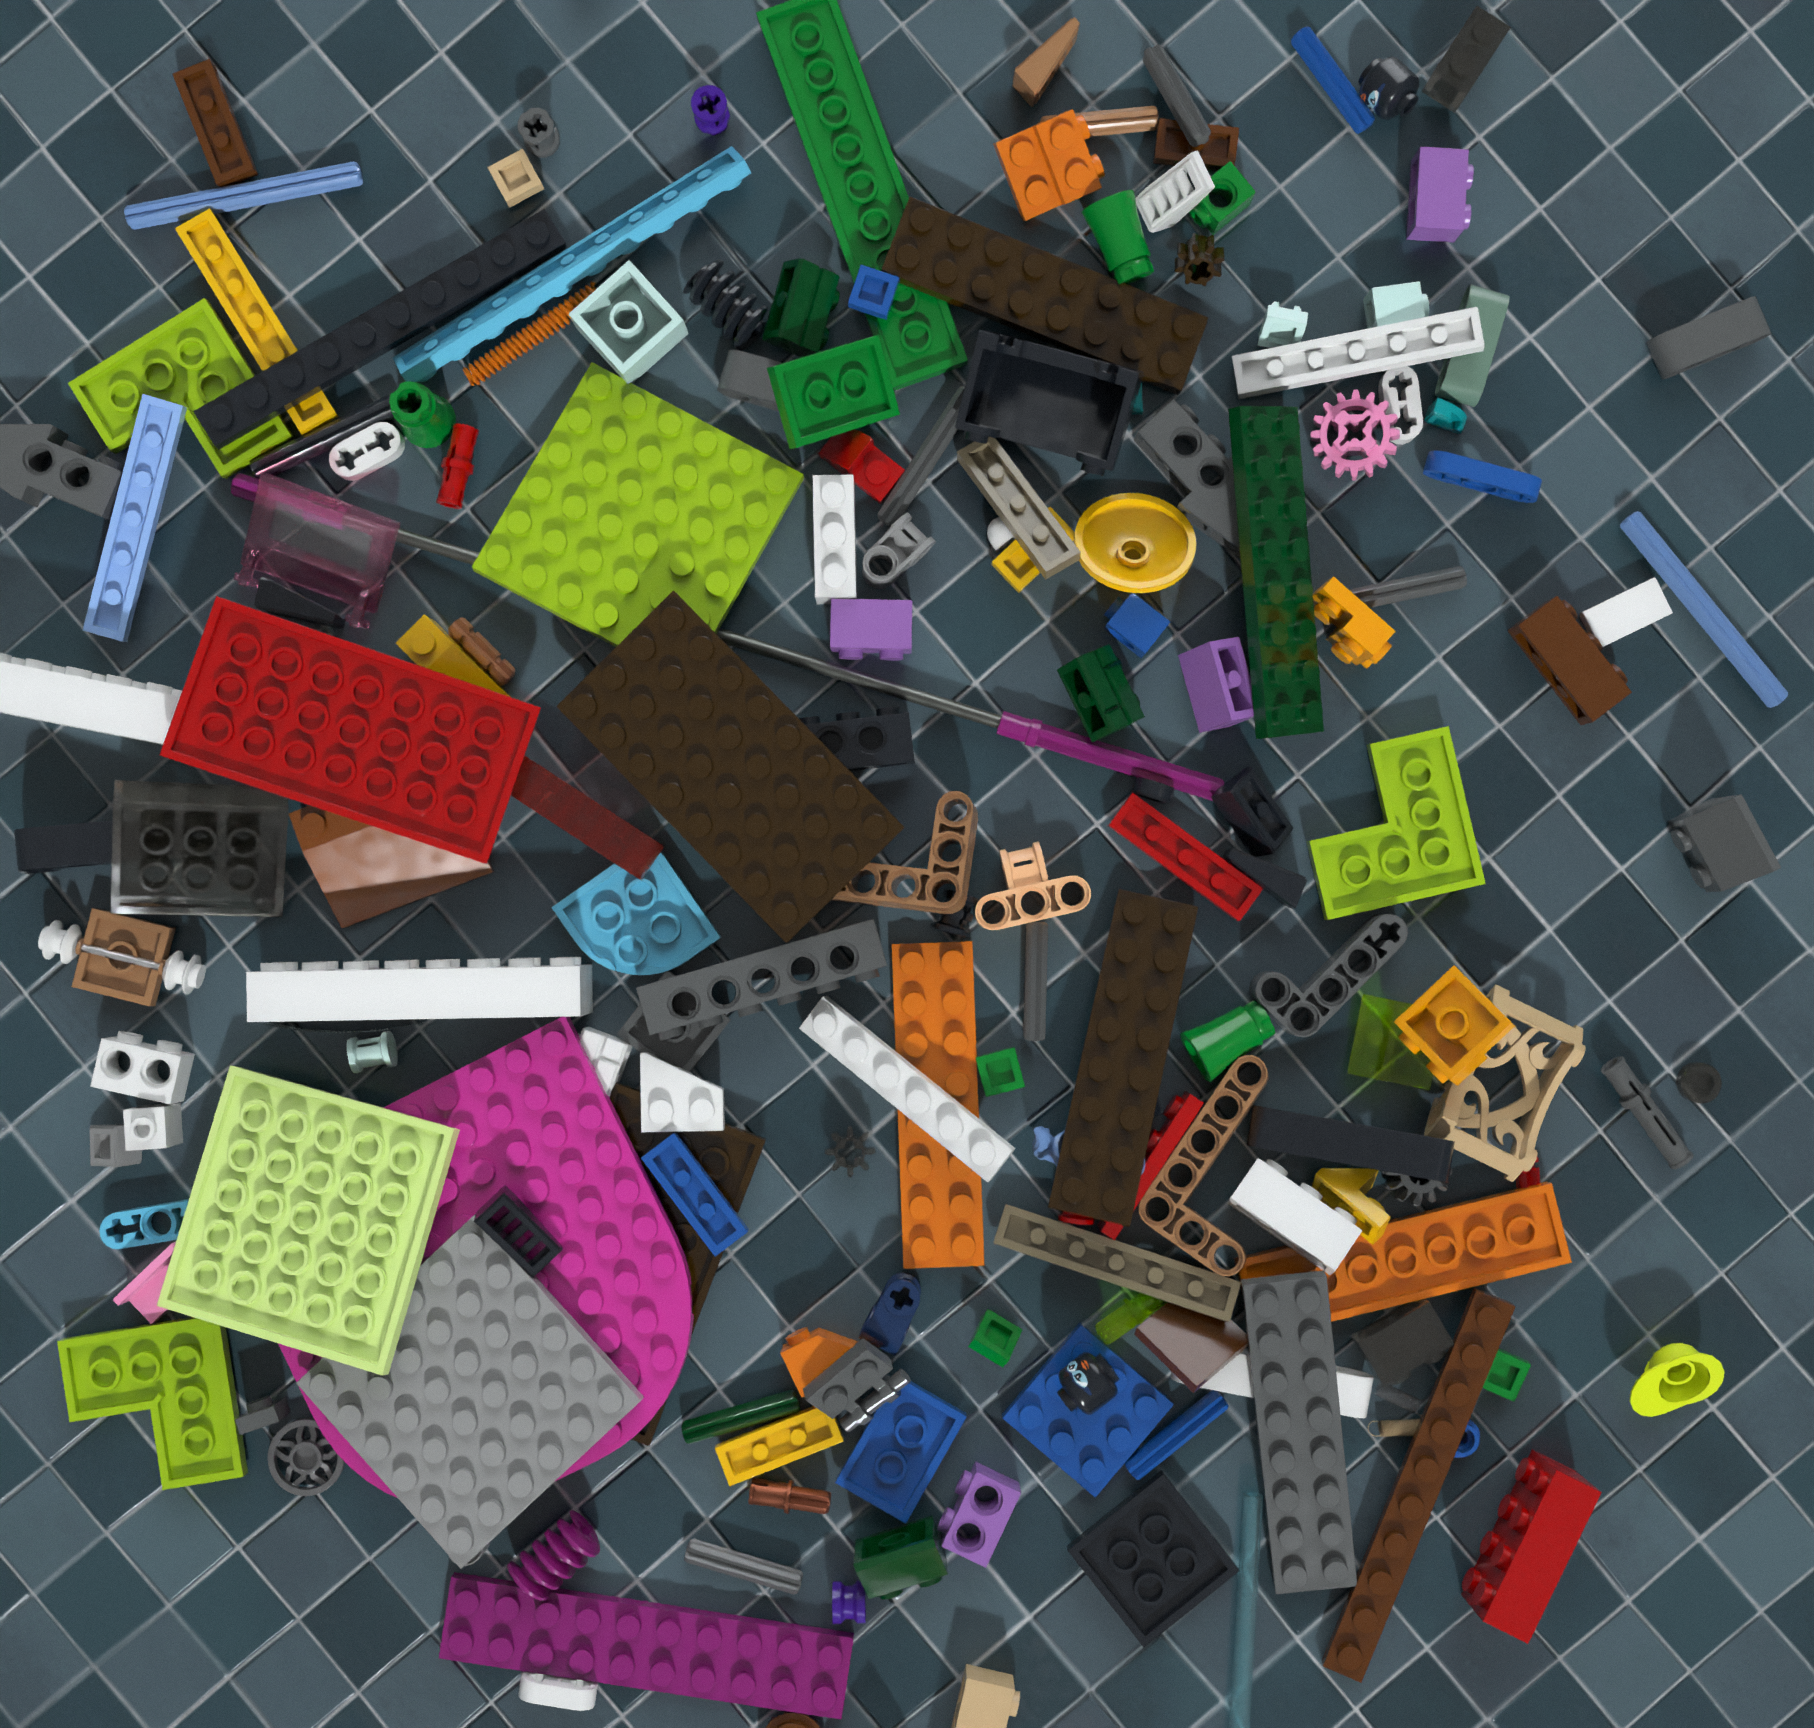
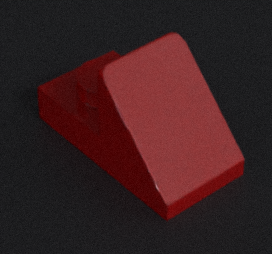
M856 429L832 436L818 453L819 457L842 475L853 474L855 485L879 504H882L891 493L905 469L874 446L873 438Z

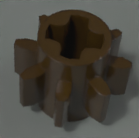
M1193 233L1192 238L1186 244H1177L1178 257L1175 258V272L1184 271L1185 284L1191 282L1206 286L1213 276L1220 277L1222 275L1221 263L1225 261L1224 247L1215 248L1214 235L1207 237Z

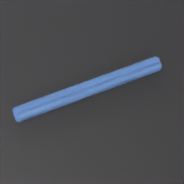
M353 161L127 205L124 208V214L128 226L136 230L192 219L209 208L214 214L357 187L363 184V176L360 166L357 162Z
M1636 511L1621 522L1620 528L1764 704L1771 708L1784 701L1788 696L1787 690L1643 514Z

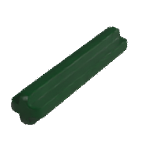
M791 1389L688 1419L681 1425L683 1438L687 1444H692L795 1414L800 1410V1402L796 1391Z

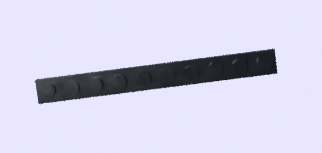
M543 209L193 412L214 446L220 450L567 248L566 242L546 210Z

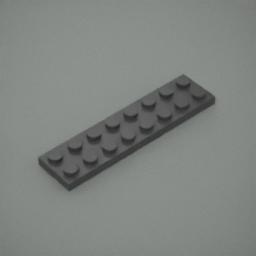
M1323 1270L1241 1279L1275 1593L1283 1594L1355 1587L1357 1576L1327 1276Z

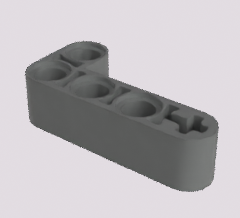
M1373 915L1299 989L1282 973L1263 971L1255 975L1251 980L1249 987L1250 995L1253 1000L1261 1004L1269 1017L1282 1030L1294 1036L1309 1037L1316 1033L1402 947L1407 940V925L1397 915ZM1380 925L1391 926L1388 930V934L1391 936L1390 940L1380 939L1372 947L1363 942V940L1375 942L1382 934L1379 928ZM1358 949L1365 957V964L1360 971L1354 972L1348 965V957L1351 952ZM1274 978L1279 984L1280 991L1275 999L1267 1001L1262 995L1261 988L1267 979ZM1330 978L1335 982L1337 991L1332 999L1325 1001L1320 996L1319 987L1322 981ZM1298 1007H1303L1309 1017L1307 1024L1301 1029H1295L1290 1021L1292 1012Z

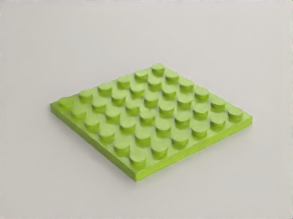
M591 362L473 563L472 569L483 577L615 647L673 590L717 634L803 482L804 474L631 382L627 384L623 378Z

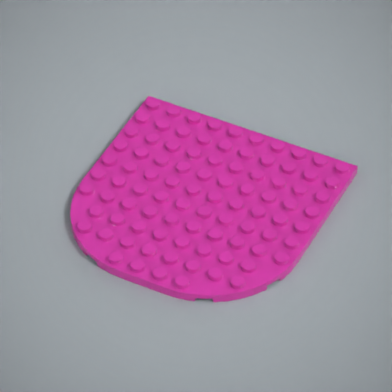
M560 1017L383 1107L460 1129L421 1265L475 1215L493 1195L506 1185L563 1247V1250L535 1276L644 1396L630 1412L557 1480L619 1449L651 1421L665 1403L678 1381L690 1346L694 1319L690 1287L692 1284L691 1275L677 1234L609 1096L606 1094L595 1072L594 1066L591 1064L580 1042L579 1035L571 1018ZM503 1206L492 1218L497 1222L509 1209ZM516 1217L503 1230L509 1234L521 1221ZM528 1229L515 1243L520 1247L533 1233ZM540 1241L526 1255L531 1260L546 1245ZM278 1343L296 1382L323 1358ZM299 1387L314 1420L334 1451L352 1470L367 1482L397 1498Z

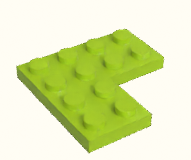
M205 298L68 383L106 446L114 454L121 452L130 445L142 394L187 407L185 420L220 476L225 479L250 465L249 462L252 459L279 447L294 437L281 415H278L220 450L212 443L193 411L254 377L255 374L211 303Z
M1449 726L1366 745L1385 824L1306 841L1324 920L1486 884Z
M190 1317L68 1337L57 1341L69 1422L150 1409L162 1490L240 1478L248 1473L243 1435L239 1434L235 1419L239 1417L226 1327Z

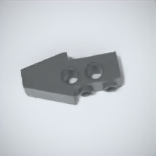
M1173 399L1137 431L1134 442L1185 497L1176 508L1186 516L1193 526L1240 559L1232 456L1228 459L1224 455L1226 449L1219 439L1212 434L1207 436L1197 425L1199 419L1191 408L1185 404L1180 406ZM1176 439L1188 440L1193 446V453L1190 455L1177 453L1174 449L1173 441ZM1205 468L1215 470L1220 477V483L1214 486L1207 485L1201 479L1200 471Z
M0 424V488L11 496L37 508L45 493L109 521L111 520L124 469L123 464L101 455L99 462L86 457L87 449L67 441L69 434L51 424ZM52 455L50 468L42 472L41 465L43 460L47 456ZM89 470V481L84 486L79 487V476L84 471Z

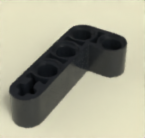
M183 816L138 818L14 830L18 872L22 874L60 871L62 868L174 859L187 856Z

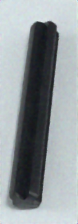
M386 395L252 459L249 464L253 474L257 479L265 481L332 449L339 442L375 423L389 422L395 419L389 404L390 395Z

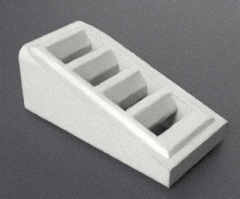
M1198 150L1191 152L1135 198L1136 205L1150 232H1158L1176 225L1215 188ZM1187 172H1188V174H1189V176H1190V178H1191V181H1192V183H1193V185H1194V187H1195V190H1193L1192 185H1191V183H1190V181H1189V179H1188V177H1187V175H1186Z

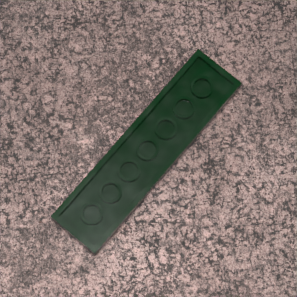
M1238 406L1229 408L1256 739L1323 732V709L1314 602L1312 597L1313 587L1298 407Z

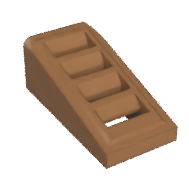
M1075 17L1067 21L1014 70L1012 86L1031 107L1038 102L1076 42L1080 22Z

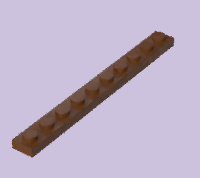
M1477 1288L1473 1289L1357 1572V1584L1350 1589L1321 1660L1323 1667L1362 1683L1516 1306L1513 1303Z

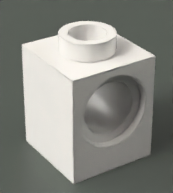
M181 1103L141 1105L123 1110L125 1151L168 1148L183 1143Z

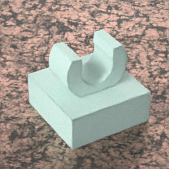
M1274 301L1272 305H1268L1258 335L1257 345L1274 348L1301 342L1307 325L1308 313L1302 312L1299 306H1294L1293 310L1279 307V302Z

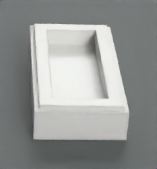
M1654 577L1579 613V616L1587 632L1592 633L1599 640L1602 647L1673 612Z

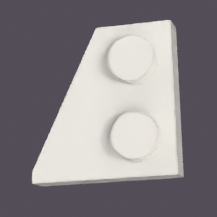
M649 1052L640 1053L641 1132L723 1131L725 1129L724 1088L708 1080H703L685 1069L671 1065Z

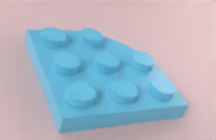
M653 838L647 840L551 907L583 952L600 965L626 974L652 975L672 970L686 963L722 938Z

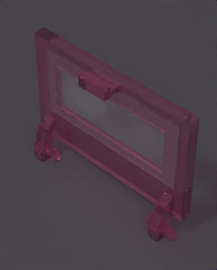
M262 473L240 564L243 567L240 573H235L234 580L238 581V585L243 587L250 585L258 588L259 580L253 578L254 570L269 574L355 606L352 615L347 613L344 620L349 622V626L354 628L363 627L368 629L370 621L363 619L365 611L371 613L378 612L400 522L271 474Z

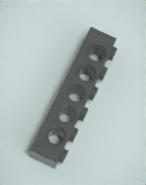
M871 919L640 986L636 990L649 1035L658 1033L661 1041L684 1034L682 1026L698 1022L699 1028L702 1029L722 1023L721 1014L737 1010L739 1017L763 1011L762 1002L777 999L778 1006L801 1000L800 991L816 987L817 994L841 988L839 980L855 976L856 983L879 977L878 968L887 966L875 921ZM837 946L847 948L852 956L850 965L844 970L835 968L830 961V954ZM799 957L808 959L813 966V973L806 981H798L791 974V965ZM758 969H766L774 977V985L766 993L756 991L751 984L752 975ZM720 980L729 981L735 988V996L728 1004H719L712 997V987ZM679 992H689L696 1000L695 1010L687 1016H680L672 1009V999Z

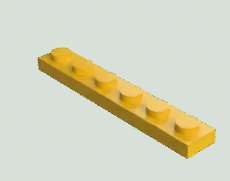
M209 208L176 227L175 230L261 370L264 371L297 352L296 346L211 209ZM323 390L287 410L302 435L339 417Z

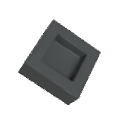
M269 1395L247 1403V1411L237 1417L235 1422L239 1434L242 1435L277 1423L291 1413L286 1397L272 1401Z

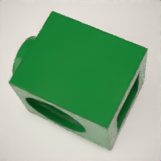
M1231 161L1211 176L1215 188L1189 211L1193 221L1202 229L1206 227L1212 235L1250 206L1256 193ZM1209 196H1223L1228 206L1222 208L1214 206L1210 202Z

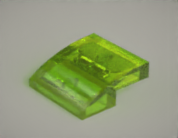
M1363 994L1348 1074L1431 1090L1433 1074L1426 1067L1431 1060L1421 1050L1416 1055L1411 1052L1398 1038L1403 1031L1394 1023L1412 1004Z

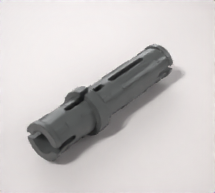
M1617 1056L1605 1063L1600 1071L1619 1094V1103L1624 1109H1629L1647 1136L1668 1162V1166L1671 1169H1678L1689 1163L1693 1159L1694 1154L1689 1151L1671 1123L1651 1098L1650 1094L1652 1091L1645 1083L1641 1084L1625 1062L1623 1056Z

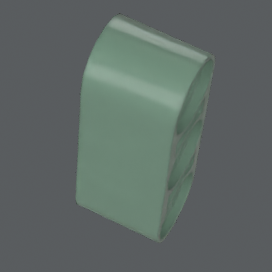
M1473 284L1468 285L1461 300L1459 310L1478 307L1485 345L1484 350L1444 359L1435 389V396L1475 407L1478 404L1486 384L1508 309L1509 295Z

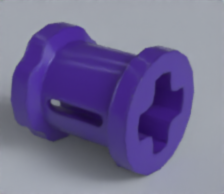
M705 85L698 88L691 97V108L696 126L701 132L712 136L721 134L727 129L730 120L726 96L720 88L713 85ZM707 107H711L714 111L717 112L714 114H710L709 111L705 109Z

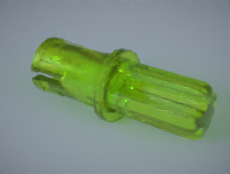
M1139 1293L1130 1300L1125 1298L1123 1299L1124 1304L1096 1323L1095 1330L1105 1344H1111L1138 1324H1142L1145 1319L1154 1314L1167 1302Z

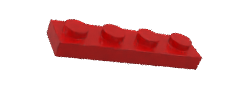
M1134 793L1130 794L1107 825L1236 921L1242 919L1263 890L1261 886Z
M1187 1091L1181 1097L1175 1095L1171 1099L1163 1114L1167 1117L1166 1121L1159 1131L1153 1129L1150 1132L1145 1154V1170L1140 1178L1134 1210L1204 1104V1102ZM1101 1220L1097 1225L1102 1233L1113 1240L1116 1239L1124 1227Z

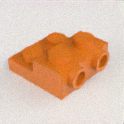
M1073 109L993 143L1022 221H1027L1102 188L1099 179L1105 177L1102 163L1097 154L1090 156L1085 140L1090 138L1088 125L1081 114L1075 116Z

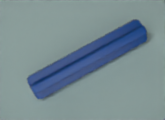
M1306 26L1300 29L1291 40L1292 46L1354 132L1359 134L1373 124L1375 116L1311 27Z
M1211 1390L1128 1458L1125 1466L1129 1473L1136 1480L1142 1479L1225 1412L1229 1407L1225 1398L1219 1391Z

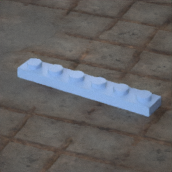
M142 394L83 631L121 642L128 641L187 411L185 406Z

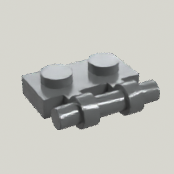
M863 1338L804 1387L803 1393L807 1402L832 1419L844 1409L847 1410L848 1413L840 1419V1424L847 1432H851L859 1424L865 1426L874 1418V1412L886 1402L892 1403L901 1396V1389L909 1384L911 1379L903 1369H899L891 1377L888 1376L887 1373L893 1369L890 1358ZM869 1388H875L865 1399L860 1398Z

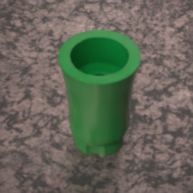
M1126 190L1107 196L1089 205L1081 212L1101 249L1109 272L1113 273L1114 279L1117 280L1118 284L1125 283L1128 285L1154 272L1149 259L1151 253L1146 243L1137 211L1134 190Z
M411 381L400 383L398 389L390 394L389 404L391 412L400 423L404 436L412 444L422 448H433L440 446L450 438L453 424L456 423V416L452 405L444 397L432 393L422 384Z
M1253 1000L1244 1007L1238 1006L1206 1024L1180 1033V1037L1186 1052L1197 1070L1208 1082H1211L1239 1057L1261 1046L1264 1040L1270 1038L1276 1032L1265 1009L1261 1004Z

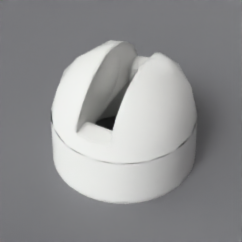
M1000 517L991 521L987 529V536L995 551L998 552L1009 546L1015 538Z

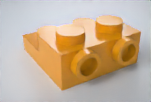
M1334 576L1314 592L1312 596L1314 615L1324 624L1330 625L1332 623L1337 627L1326 640L1333 645L1331 651L1346 664L1352 662L1356 666L1361 664L1367 669L1372 663L1376 664L1390 650L1392 645L1388 642V639L1396 631Z
M1455 965L1394 1021L1403 1031L1398 1038L1415 1055L1421 1050L1431 1060L1426 1067L1441 1083L1444 1084L1449 1079L1456 1086L1487 1059L1485 1054L1515 1027Z

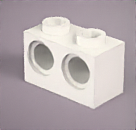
M118 1031L115 1037L101 1038L90 1087L165 1104L184 1101L195 1054L181 1051L182 1044L158 1040L157 1045L142 1042L143 1035L125 1031ZM122 1051L130 1058V1067L127 1072L123 1071L118 1064V1058ZM161 1060L165 1061L170 1067V1076L166 1081L161 1079L157 1072V1067Z

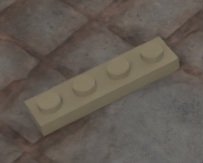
M989 437L987 444L973 442L957 451L958 462L1045 580L1080 560L1081 552L996 438Z

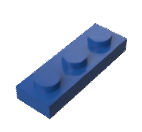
M676 1132L641 1157L715 1257L749 1231L748 1227Z

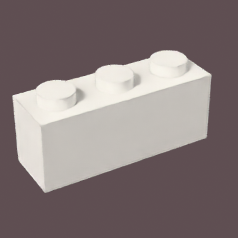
M813 475L814 569L817 605L831 604V599H857L854 475Z
M1258 1158L1227 1204L1318 1268L1324 1270L1328 1275H1331L1336 1271L1363 1231L1355 1225L1357 1219L1340 1207H1336L1333 1210L1320 1200L1323 1196L1313 1187L1305 1183H1301L1298 1186L1286 1177L1288 1172L1275 1161L1267 1159L1264 1162Z

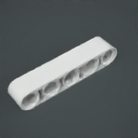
M1244 1349L1200 1388L1254 1398L1249 1349ZM1336 1366L1340 1415L1366 1418L1374 1376L1363 1371ZM1171 1371V1376H1170V1378H1171L1172 1380L1176 1381V1382H1179V1383L1184 1384V1383Z

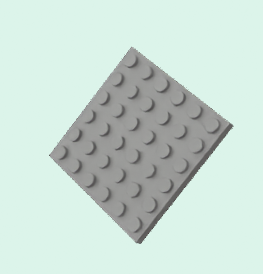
M475 1215L420 1265L389 1374L379 1375L323 1357L296 1383L460 1569L644 1398L639 1390L537 1277L534 1276L532 1278L474 1222Z

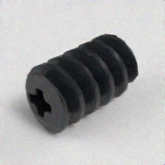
M718 259L711 264L705 265L693 275L684 287L683 293H690V301L694 305H701L700 310L704 316H712L711 322L716 328L724 327V337L727 340L735 339V348L742 351L752 345L764 333L767 322L763 318L768 311V307L764 305L754 311L752 307L757 300V296L751 294L743 299L741 295L746 288V284L740 282L731 287L730 283L735 273L731 270L721 276L719 272L724 265V261Z

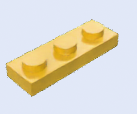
M812 1406L716 1444L715 1450L728 1484L732 1486L844 1442V1436L836 1417L832 1419Z

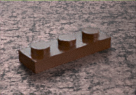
M207 59L172 73L216 184L219 187L235 185L259 175L213 62Z

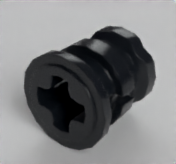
M944 889L942 895L945 897V902L952 900L956 891ZM967 895L966 903L960 911L953 914H941L939 921L932 922L931 927L951 935L969 938L970 933L966 930L967 922H972L974 915L970 912L972 906H976L978 899Z

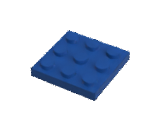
M1079 1322L1002 1413V1418L1096 1498L1172 1408L1174 1403ZM1083 1352H1089L1094 1356L1101 1353L1120 1378L1116 1382L1118 1388L1116 1397L1092 1415L1083 1413L1079 1408L1071 1412L1057 1393L1062 1388L1058 1378L1059 1371Z

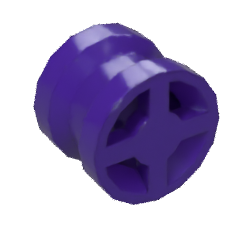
M833 1581V1624H842L845 1619H854L857 1624H866V1592L861 1581H856L854 1585H844L841 1581Z

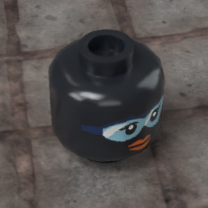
M1393 56L1384 59L1377 58L1372 61L1362 72L1358 81L1360 85L1359 96L1369 109L1384 120H1390L1398 115L1401 117L1406 116L1413 110L1419 99L1416 95L1419 88V77L1403 62Z
M1083 1352L1059 1371L1058 1378L1062 1388L1057 1393L1071 1412L1079 1408L1083 1413L1092 1415L1116 1397L1118 1393L1116 1382L1120 1378L1101 1353L1094 1356L1089 1352Z

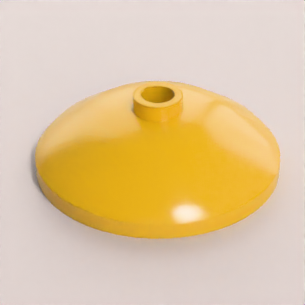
M1141 493L1115 494L1093 503L1079 518L1074 534V544L1081 552L1079 562L1085 571L1098 582L1110 588L1130 593H1149L1172 586L1189 571L1196 552L1195 532L1186 516L1167 501Z

